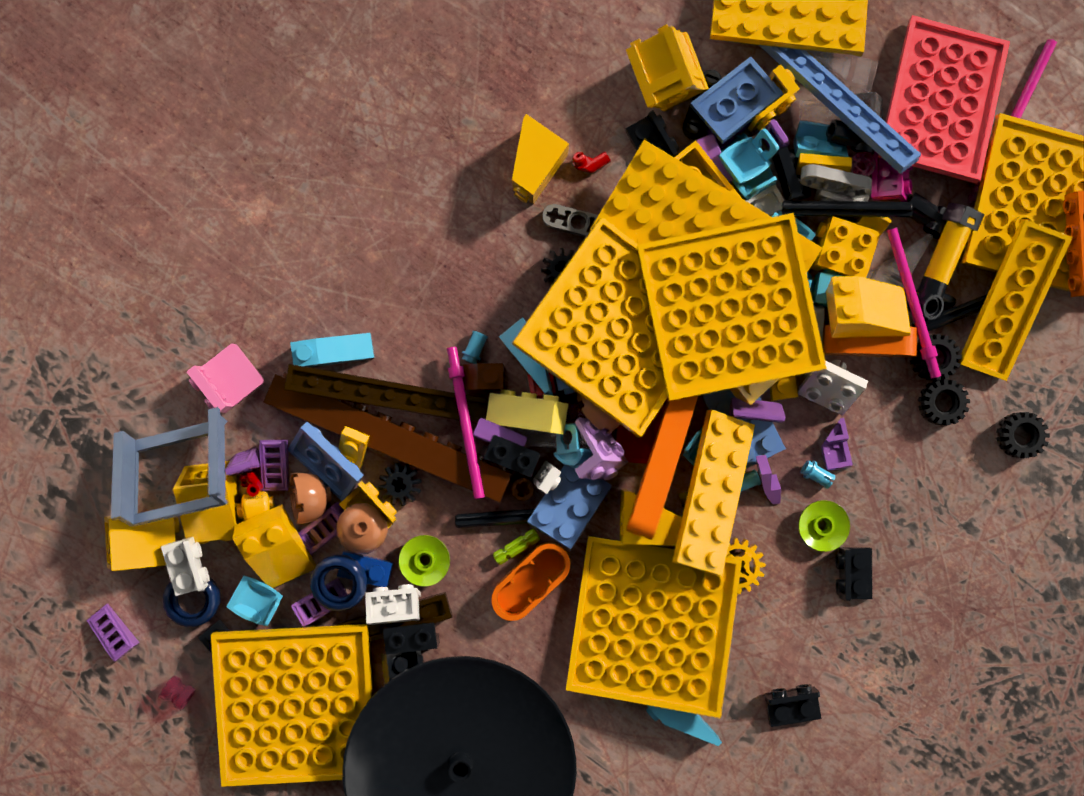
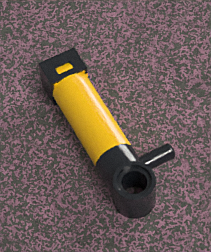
M949 202L942 219L947 222L916 290L924 318L936 319L942 313L944 304L950 307L956 304V298L946 294L945 291L971 231H978L985 215L969 206ZM907 300V309H908L909 312H911L910 307H909V304H908V300Z

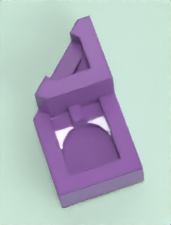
M844 418L839 419L821 446L826 471L853 466L847 443L849 436Z
M766 455L756 456L757 470L764 492L772 504H780L781 487L777 475H772Z

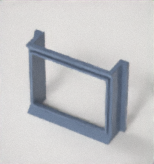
M218 407L208 409V422L137 440L124 431L114 433L111 497L112 520L119 519L127 525L134 527L228 504L225 492V424L228 421L220 415ZM208 436V495L210 497L138 513L139 453Z

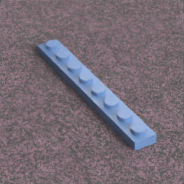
M759 45L781 64L784 69H789L795 79L900 174L919 160L922 155L806 50Z

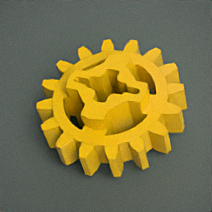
M734 537L732 544L729 543L726 557L742 560L741 567L745 573L741 571L740 577L746 580L739 582L738 594H741L742 588L750 592V584L759 585L756 578L757 576L764 577L765 574L760 571V568L765 567L766 563L759 561L764 555L761 552L755 553L757 549L755 544L748 547V540L743 539L741 544H739L738 538ZM733 549H743L739 554L729 553ZM753 559V571L751 572L749 562Z

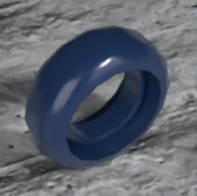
M336 554L324 558L316 565L311 574L310 588L313 597L321 606L331 611L341 612L353 608L362 600L367 590V576L364 568L357 560L348 555ZM342 569L351 576L353 589L348 595L342 597L334 596L326 589L325 576L330 570Z
M210 577V581L207 582L208 586L203 590L205 594L203 609L198 613L190 614L181 609L178 603V596H175L172 582L170 581L166 585L162 596L163 608L168 618L175 624L186 628L198 627L210 621L217 613L220 604V591L216 582Z

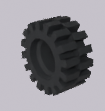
M941 334L930 335L932 346L935 345L944 354V362L939 366L940 377L931 379L926 360H922L920 349H922L920 340L917 343V357H913V360H910V365L914 364L915 366L913 371L918 372L919 377L926 378L929 381L947 379L950 375H954L956 373L955 368L960 367L958 360L962 359V355H958L957 351H960L959 346L955 347L954 344L956 342L953 339L949 340V336H941Z
M948 379L928 383L926 389H922L920 392L922 397H918V401H921V405L918 406L919 410L924 412L921 415L924 418H928L927 421L935 423V425L958 423L959 419L965 417L964 412L969 411L966 405L970 403V399H966V395L969 394L967 390L963 391L962 388L964 386L962 384H956L957 381ZM942 392L949 394L953 400V405L947 412L939 411L935 405L937 395Z
M1029 412L1012 413L1013 415L1004 417L1006 420L999 423L1002 427L997 428L996 433H1000V437H996L997 442L1002 443L999 447L1006 450L1004 453L1015 458L1036 457L1037 453L1044 451L1042 447L1048 445L1049 442H1046L1045 438H1050V433H1045V430L1049 428L1047 425L1042 424L1044 422L1042 418H1037L1036 414ZM1021 425L1028 427L1031 431V439L1025 445L1018 444L1014 438L1016 428Z

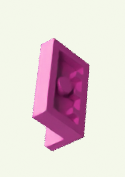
M875 151L872 165L871 198L874 201L900 199L901 202H908V194H912L913 189L912 180L909 179V170H913V166H910L900 174L885 159L877 157L878 153Z

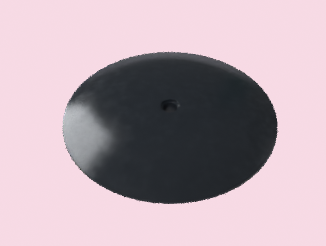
M453 656L430 660L409 668L392 678L371 697L360 712L350 732L344 753L342 774L345 796H573L577 768L574 742L564 715L555 701L537 682L523 672L495 660L471 656ZM461 763L467 767L462 771H457L454 769V766Z

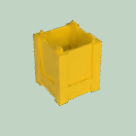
M667 24L658 28V34L643 42L637 39L630 43L631 47L626 49L647 107L659 108L664 112L709 89L688 33H682L673 26L668 27Z

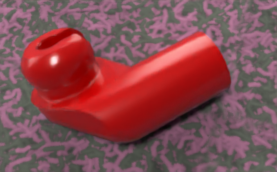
M605 151L594 158L585 156L583 152H577L572 157L573 166L577 170L587 173H594L611 162Z
M247 471L246 474L239 476V481L241 480L242 483L240 485L244 488L247 487L248 495L256 496L263 489L261 481L254 472Z

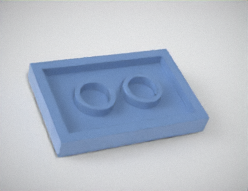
M750 56L692 101L690 107L723 144L752 122L758 114L783 96L784 93Z
M308 422L300 427L288 448V451L312 474L317 475L324 485L329 487L330 491L341 501L351 494L364 476L356 464L345 458L337 446L326 440L321 431Z
M564 465L559 475L561 480L558 486L553 491L550 489L544 495L527 523L571 551L612 488V485L603 479L579 478L575 471L576 468Z

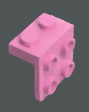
M236 344L227 346L202 367L194 365L187 371L191 377L189 382L192 387L198 392L201 390L206 396L204 401L210 409L218 407L220 413H227L264 383L263 377Z

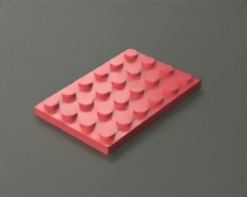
M911 16L908 21L885 122L922 154L919 160L912 165L913 167L976 184L981 180L1010 41Z

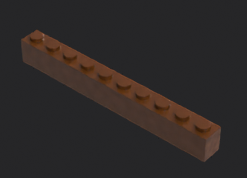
M284 372L283 376L275 374L263 403L341 435L345 426L369 436L367 447L473 491L466 453L461 452L462 446L448 441L447 445L438 442V436L426 431L424 435L414 432L416 427L402 421L400 425L391 422V416L378 412L377 415L367 412L369 407L360 403H354L352 406L342 400L284 391L287 373ZM477 453L484 496L500 502L512 473L508 471L509 468L496 463L492 465L485 462V459Z

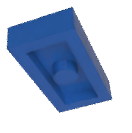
M348 551L342 552V555H348L361 564L367 576V584L388 587L393 562ZM338 569L337 577L352 580L348 572Z

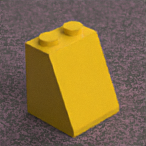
M527 114L522 122L512 176V186L515 191V197L524 203L529 201L534 204L568 156L569 143Z
M225 461V469L230 461ZM208 463L184 466L173 488L177 504L210 497L208 495ZM225 472L227 505L180 516L185 538L194 537L195 542H199V544H205L214 540H233L234 527L242 522V518L238 519L237 503H240L237 474L228 476Z
M621 489L619 540L622 544L676 546L682 517L665 508L662 510L652 540L626 531L637 494L627 489Z
M105 516L107 568L111 571L166 566L161 546L175 542V533L179 532L178 517L131 527L119 519L112 520L111 516Z

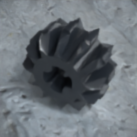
M560 248V256L558 257L552 250L550 251V256L553 261L548 258L543 259V263L549 266L541 268V273L549 274L544 278L545 283L551 280L556 281L560 275V271L555 270L556 267L559 269L560 264H565L566 267L574 255L573 250L569 251L568 256H564V248Z
M395 463V472L390 467H386L385 471L389 477L385 475H380L379 477L386 484L378 486V489H387L388 492L382 496L384 500L393 496L391 505H395L399 498L401 506H405L406 497L411 502L416 500L411 492L421 493V489L414 487V484L422 483V479H413V476L418 473L417 469L408 473L410 464H405L401 471L400 464ZM400 478H403V483L406 485V488L400 489V491H398V486L394 484L395 480L398 481L400 480Z

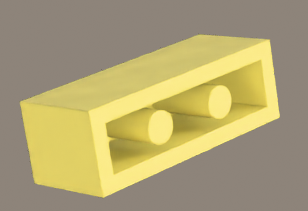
M503 389L500 390V394L490 393L486 420L505 427L564 435L568 404L559 402L558 396L544 395L543 399H537V394L522 392L520 397L515 396V391Z

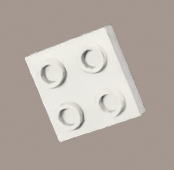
M833 360L831 363L825 361L827 369L810 372L799 386L798 394L843 416L866 389L868 381L846 371L847 365L845 362L842 363L840 368L841 360Z

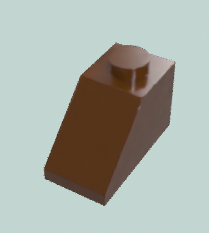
M503 363L460 365L464 369L465 377H463L465 390H504Z

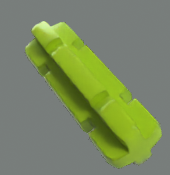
M531 529L525 533V536L522 537L521 535L505 545L503 550L500 548L494 552L493 557L499 565H502L508 561L509 557L513 558L529 548L528 545L537 543L540 537L535 529Z

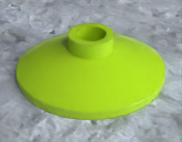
M828 500L816 501L808 505L801 513L798 524L799 533L809 547L817 551H832L839 548L846 541L850 532V520L846 511L837 503ZM824 520L826 522L825 529L820 530L818 528V523Z
M420 535L410 539L403 546L399 555V567L403 576L417 586L425 587L438 583L445 577L450 566V555L447 547L438 538L430 535ZM423 555L429 556V564H423L421 562V557Z

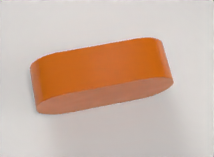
M825 325L823 353L825 355L917 357V328L910 327V336L832 338L830 325Z
M553 541L538 544L495 586L492 594V606L496 614L502 619L517 621L533 610L567 577L570 570V558L567 550L561 544Z

